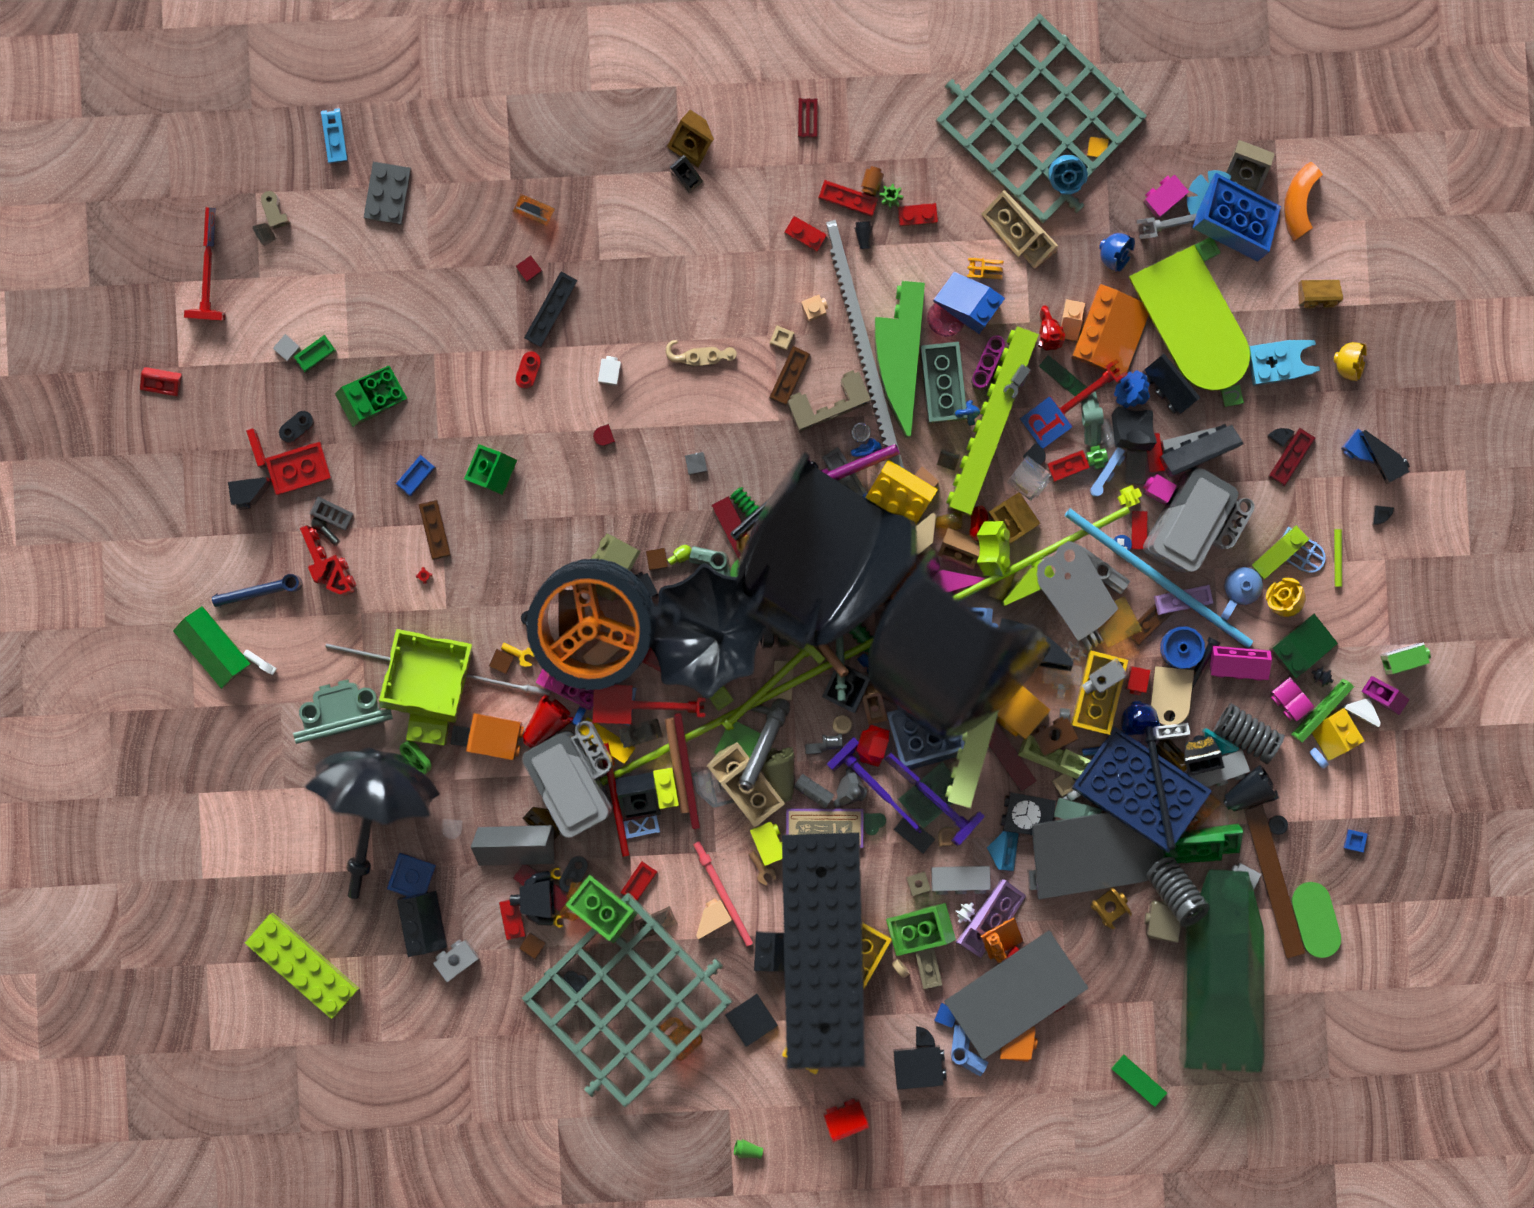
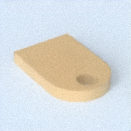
M1155 666L1151 710L1155 719L1161 724L1177 725L1187 719L1191 708L1194 670ZM1167 711L1175 713V719L1171 722L1165 720L1164 716Z

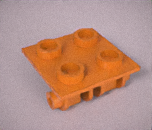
M1014 917L981 935L989 959L995 958L998 963L1007 958L1005 951L1023 942Z

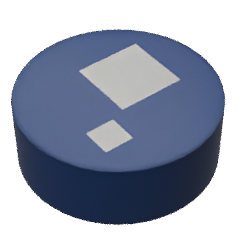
M1118 535L1113 539L1128 551L1131 549L1132 543L1128 536Z

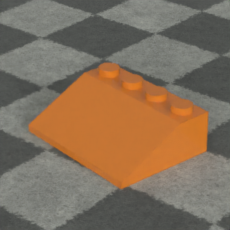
M1100 284L1071 358L1107 371L1105 366L1117 359L1119 363L1115 367L1120 368V374L1127 372L1149 316L1143 303L1116 289Z

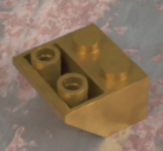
M1301 280L1298 282L1299 305H1304L1305 309L1316 308L1319 305H1323V308H1335V306L1343 301L1340 280Z
M1020 492L988 512L992 521H1004L1006 528L1010 532V544L1041 524Z

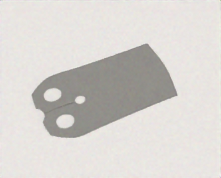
M1068 541L1057 548L1055 556H1047L1039 563L1037 569L1038 584L1078 641L1102 626L1119 609L1082 546ZM1067 550H1073L1075 553V558L1071 562H1067L1064 558ZM1049 565L1055 568V575L1051 578L1046 577L1044 574L1045 568ZM1066 573L1071 575L1069 580H1066L1064 577Z

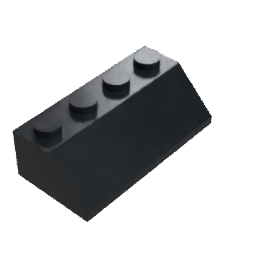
M1225 423L1216 427V432L1209 434L1207 431L1198 435V440L1192 442L1189 439L1180 443V448L1174 450L1173 447L1162 451L1163 455L1159 458L1168 478L1232 451L1244 443L1232 425L1227 427Z

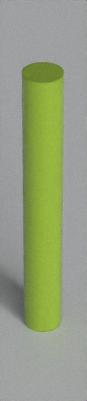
M1334 529L1335 587H1342V529Z

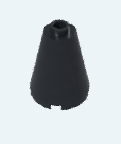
M1259 765L1225 794L1226 799L1223 802L1228 810L1232 809L1233 812L1278 800L1279 795L1277 790L1273 791L1274 784L1268 773Z

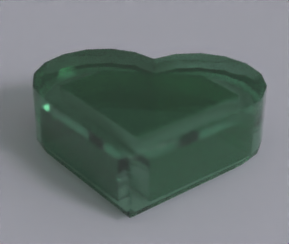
M864 813L865 832L868 835L877 834L879 828L886 824V817L882 813Z

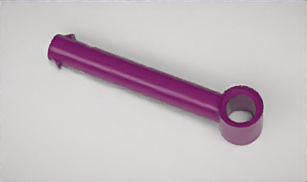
M893 444L834 470L828 471L825 468L821 471L837 481L899 455V449L896 444Z

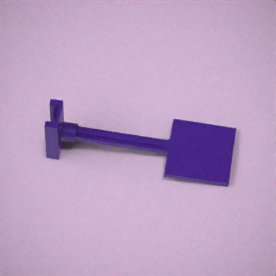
M855 738L847 743L827 763L834 772L843 763L852 768L884 801L891 804L919 833L922 832L915 822L892 800L891 796L857 763V759L852 755L857 750L859 743Z
M892 753L884 759L912 785L915 784L928 799L955 822V825L960 829L952 839L956 846L960 845L985 817L980 811L975 813L969 820L960 816L929 787L920 782V778Z

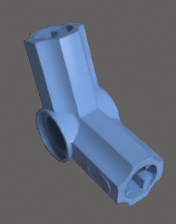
M955 1025L950 1056L953 1062L981 1077L989 1062L969 1051L970 1039L960 1025ZM957 1050H963L965 1055L963 1059L957 1060L954 1058V1053Z

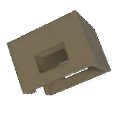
M925 871L906 877L912 896L931 890ZM917 880L922 881V887L917 888L915 882Z

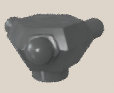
M847 767L845 777L840 780L837 788L838 798L834 801V806L837 808L842 805L863 801L866 797L867 788L863 786L861 779L852 768Z

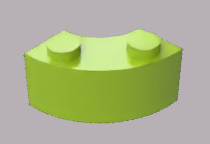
M1004 521L984 522L977 533L980 546L977 564L984 576H1004L1007 568L1010 566V532L1006 528Z

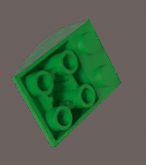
M390 365L342 386L335 393L352 427L370 420L407 399Z

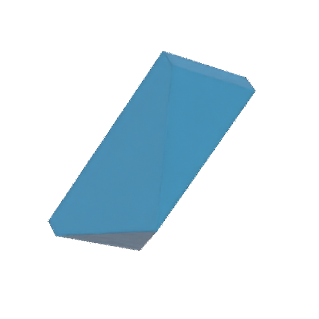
M1003 831L987 847L998 869L1014 871L1019 833Z

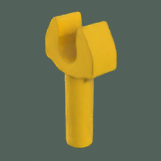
M503 643L501 650L518 657L521 666H532L530 662L525 661V656L528 654L534 657L530 648L521 651Z

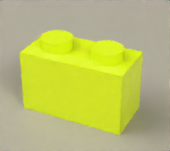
M673 767L654 770L653 774L659 808L679 806Z
M770 821L750 830L765 866L782 859V842L779 841L777 836L780 834L777 824H772Z

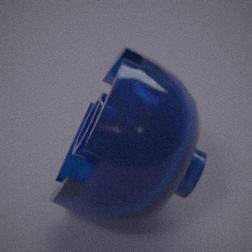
M1142 701L1132 702L1123 711L1121 716L1122 731H1125L1127 735L1144 734L1143 730H1145V727L1152 726L1154 728L1160 726V720L1155 708L1147 703H1142Z

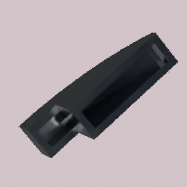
M1001 618L1000 627H1014L1019 625H1025L1023 623ZM1043 634L1051 649L1038 667L1071 671L1073 667L1072 659L1058 644Z

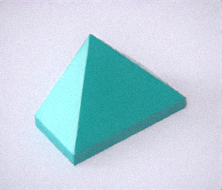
M1204 728L1202 730L1204 738L1213 737L1222 755L1238 751L1239 747L1209 729Z

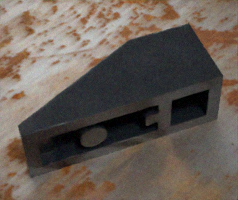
M1367 430L1359 433L1386 484L1410 472L1408 469L1410 465L1405 457L1402 458L1399 453Z

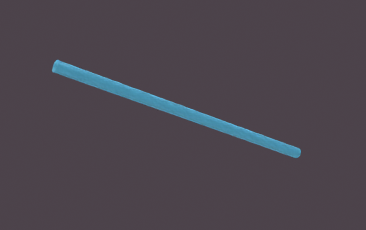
M1069 509L1065 513L1066 518L1243 646L1249 648L1252 645L1253 640L1075 511Z

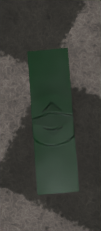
M1049 355L1038 366L1074 396H1077L1087 388V386Z

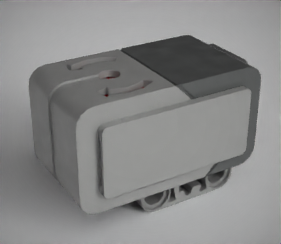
M1191 468L1180 477L1175 491L1168 503L1165 504L1145 540L1143 550L1147 555L1176 572L1195 571L1202 564L1211 545L1219 549H1230L1236 544L1254 511V503L1249 498L1237 500L1238 491L1234 486L1204 469ZM1242 502L1247 504L1248 509L1246 512L1240 509ZM1237 520L1236 524L1238 526L1233 527L1234 524L1232 523V521ZM1224 535L1229 538V544L1227 546H1225L1222 543V537Z
M590 721L580 722L575 728L576 735L572 731H564L523 753V764L541 797H543L542 799L560 832L565 837H572L604 820L613 812L612 801L599 779V776L612 768L613 760L595 726ZM582 725L589 727L590 732L588 735L581 733L580 728ZM592 735L595 737L592 738L591 741H585V739L591 737ZM592 743L598 744L599 747L596 748L597 752L595 749H590ZM600 759L607 760V769H602L599 766Z

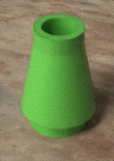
M742 1139L741 1141H736L733 1154L738 1156V1158L761 1159L763 1148Z

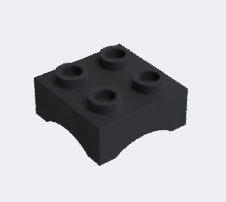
M1116 407L1111 414L1115 447L1151 451L1157 443L1153 431V410L1133 411L1124 407Z

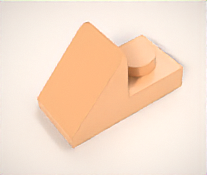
M1066 299L1061 322L1065 339L1078 341L1085 303Z

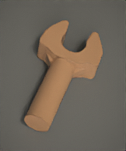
M755 850L748 854L759 870L757 879L760 883L767 885L764 879L765 873H769L774 880L776 879L774 868L765 867Z

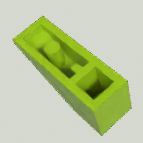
M1296 525L1251 566L1265 579L1299 550L1309 538Z

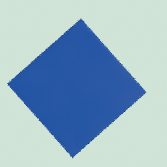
M399 853L387 889L405 896L426 893L436 865Z

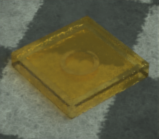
M1125 596L1114 601L1119 609L1098 628L1108 648L1142 631Z

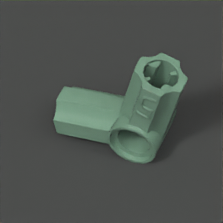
M1094 392L1080 402L1084 426V443L1090 446H1097L1101 443V425L1104 423L1102 407L1099 408L1097 395Z
M696 546L692 547L690 563L699 565L705 563L715 571L731 576L728 564L729 558L725 552ZM717 555H721L724 558V563L721 566L717 565L714 561Z

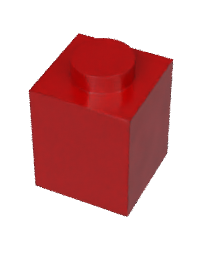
M1130 666L1125 688L1130 690L1129 694L1141 696V692L1146 693L1151 670Z

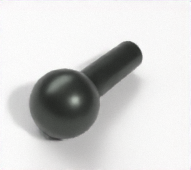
M317 517L312 519V528L321 531L334 546L340 543V540L326 527V521Z

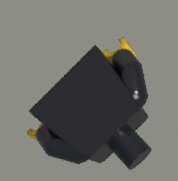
M553 868L550 872L544 871L532 875L524 882V886L519 888L520 894L510 895V905L520 906L521 914L526 915L528 920L537 925L563 927L562 924H557V920L559 918L564 919V917L556 915L554 880L561 878V876L556 877L554 871L560 868Z

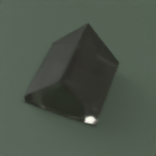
M941 449L937 465L955 471L960 454Z

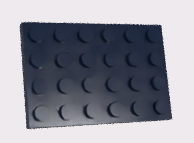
M1114 727L1074 783L1072 789L1167 853H1170L1172 849L1167 848L1149 749L1117 727ZM1158 755L1174 843L1176 844L1212 790Z

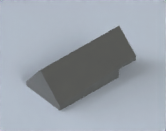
M553 825L478 827L471 849L479 866L555 864Z

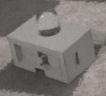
M459 939L451 945V951L447 954L443 951L435 957L437 961L433 964L446 982L480 958L467 940L462 942Z

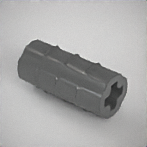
M803 773L794 785L796 790L823 808L827 807L834 794Z

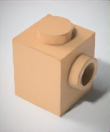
M820 295L801 302L808 322L826 315L828 305L825 298L821 299Z

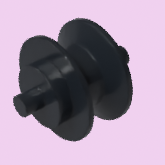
M1323 666L1311 672L1314 674V683L1320 681L1322 682V687L1334 681L1331 679V670L1325 672L1323 671Z

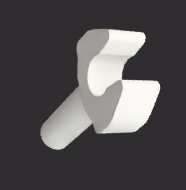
M249 650L244 652L243 655L248 660L258 665L259 668L273 675L277 670L273 665L262 660Z

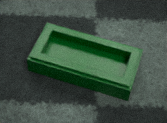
M324 334L295 355L294 358L306 373L333 354L336 349Z

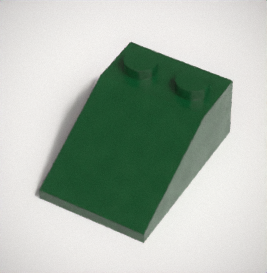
M1314 613L1271 646L1269 650L1291 678L1296 679L1338 643Z

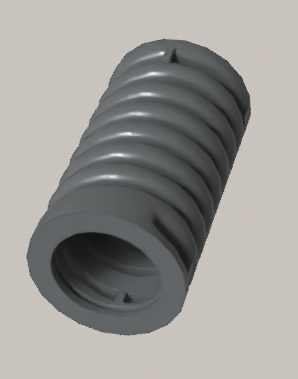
M1232 703L1226 707L1213 730L1215 734L1226 738L1234 727L1228 737V741L1231 743L1236 738L1235 746L1241 744L1240 748L1242 750L1247 748L1248 754L1254 751L1253 757L1255 758L1261 754L1259 759L1265 764L1270 763L1285 738L1284 734L1278 733L1275 729L1271 730L1269 725L1265 726L1264 722H1259L1257 718H1252L1251 714H1246L1244 710H1240L1239 707Z
M1174 857L1163 858L1149 869L1146 875L1148 881L1177 918L1181 926H1191L1208 913L1209 904L1205 902L1204 897L1201 896V893L1193 885V882L1185 874V871L1176 862Z

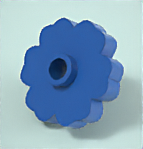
M1138 370L1134 373L1128 372V375L1121 379V383L1115 387L1114 396L1117 397L1116 402L1124 408H1128L1130 405L1135 407L1137 404H1145L1150 397L1147 376Z

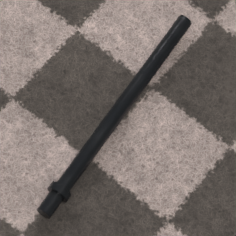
M1152 726L1145 727V743L1148 744L1167 848L1174 849L1175 843L1155 744L1157 739L1154 736Z

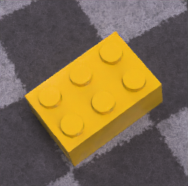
M888 459L865 498L892 514L902 515L914 521L916 525L938 489Z

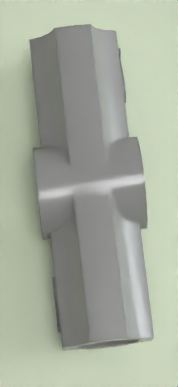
M1084 548L1096 571L1100 565L1106 567L1107 574L1100 576L1102 582L1121 595L1130 583V580Z

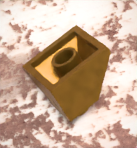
M689 110L680 120L667 145V148L679 156L685 155L688 161L696 167L701 165L714 140L706 119Z

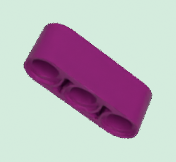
M993 336L987 342L971 379L974 388L980 390L988 385L1005 347V341L1002 337ZM992 341H999L1001 348L999 350L992 349ZM983 359H992L993 366L985 367ZM978 375L984 376L985 384L978 385L975 377Z

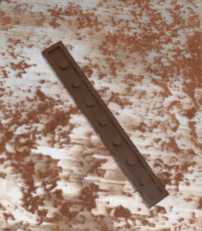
M1260 805L1246 809L1244 813L1285 957L1288 959L1305 954L1264 806Z

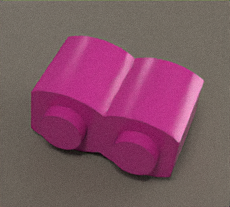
M1290 677L1271 691L1273 695L1271 699L1277 706L1281 705L1285 709L1283 713L1289 721L1294 720L1297 722L1314 708L1311 701Z

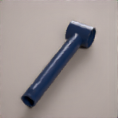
M287 574L281 580L219 595L216 593L212 596V603L214 607L221 608L222 605L285 590L296 592L302 587V579L298 575ZM290 578H295L296 585L293 588L288 586Z

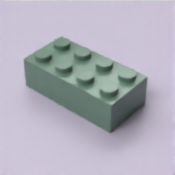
M959 342L922 345L920 353L928 424L966 420L967 415L961 418L955 415L957 410L966 409Z

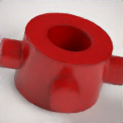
M422 567L421 571L416 574V578L423 581V584H427L429 578L433 576L432 573L425 570V567Z

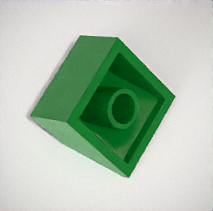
M478 444L464 479L503 495L514 471L517 459Z

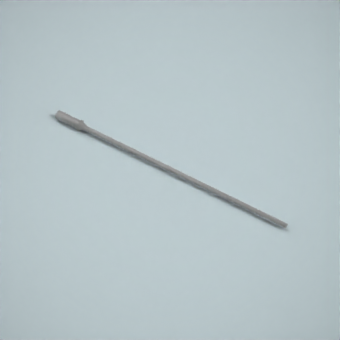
M326 644L327 648L390 661V657ZM469 674L466 676V678L520 689L526 692V694L530 693L544 696V694L550 696L551 691L548 689L529 686V684L520 686Z

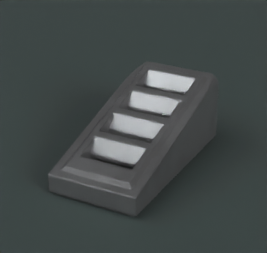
M321 497L316 498L309 513L343 530H346L353 516L352 512ZM321 503H323V504H325V505H324V507H323L321 513L319 514V513H317V511H318V509H319ZM328 506H329V507H331V510H330L328 516L325 517L324 515H325V513H326V511H327V509H328ZM335 510H338L339 512L335 520H331ZM342 513L346 514L342 524H339Z

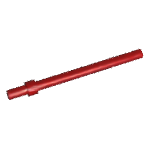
M604 743L606 749L608 750L611 756L609 743ZM602 759L603 767L607 769L608 762ZM612 766L606 774L622 857L630 854Z

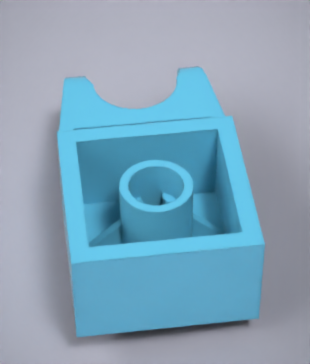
M1286 340L1249 346V365L1253 386L1290 381L1319 372V366H1307L1300 358L1303 349L1316 345L1315 340ZM1269 359L1274 361L1273 368L1266 364Z

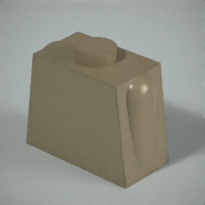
M1152 901L1149 913L1145 914L1144 924H1147L1146 934L1148 938L1178 943L1181 925L1177 918L1172 914L1164 901Z

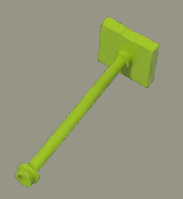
M807 644L804 649L800 650L728 719L723 718L721 724L728 731L733 730L734 727L732 725L805 656L808 657L810 655L818 665L825 658L814 646Z

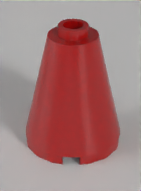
M544 694L522 735L524 738L523 742L530 748L544 743L574 719L569 717L571 712L556 699L553 701L548 699L549 695Z

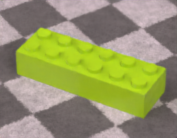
M274 913L269 914L245 942L248 947L331 1019L340 1012L360 989Z

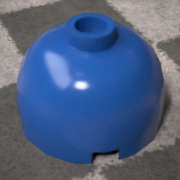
M1114 233L1107 239H1103L1099 246L1103 264L1115 272L1122 271L1131 258L1128 256L1129 251H1134L1135 239L1123 233Z

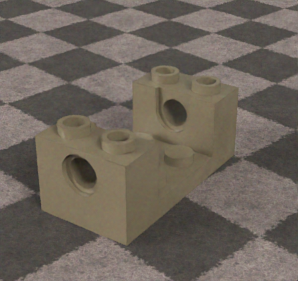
M853 370L843 374L840 383L847 397V402L845 399L834 403V407L830 409L826 406L817 410L815 415L806 394L801 395V393L790 396L787 405L799 433L870 404L871 399L860 373H855Z

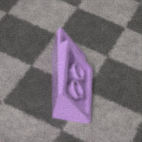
M1000 880L956 943L981 958L986 951L981 935L1013 918L1026 895L1006 880Z

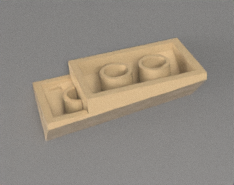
M1005 190L982 213L983 217L1018 257L1023 255L1034 269L1058 249V245Z
M737 742L719 751L707 767L752 825L756 827L785 803L761 772L750 791L740 788L739 781L750 758Z

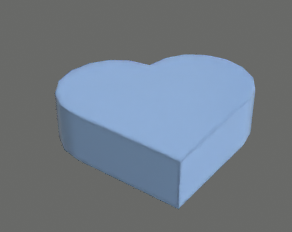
M1230 599L1220 617L1227 621L1237 602Z
M1315 747L1310 750L1309 753L1322 769H1325L1329 765L1326 759Z

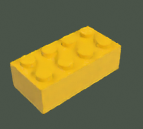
M1089 651L1071 721L1072 726L1110 735L1124 678L1102 692L1095 690L1089 695L1082 685L1091 680L1089 676L1115 658L1119 660L1126 671L1127 659ZM1104 676L1098 678L1102 683L1106 681Z

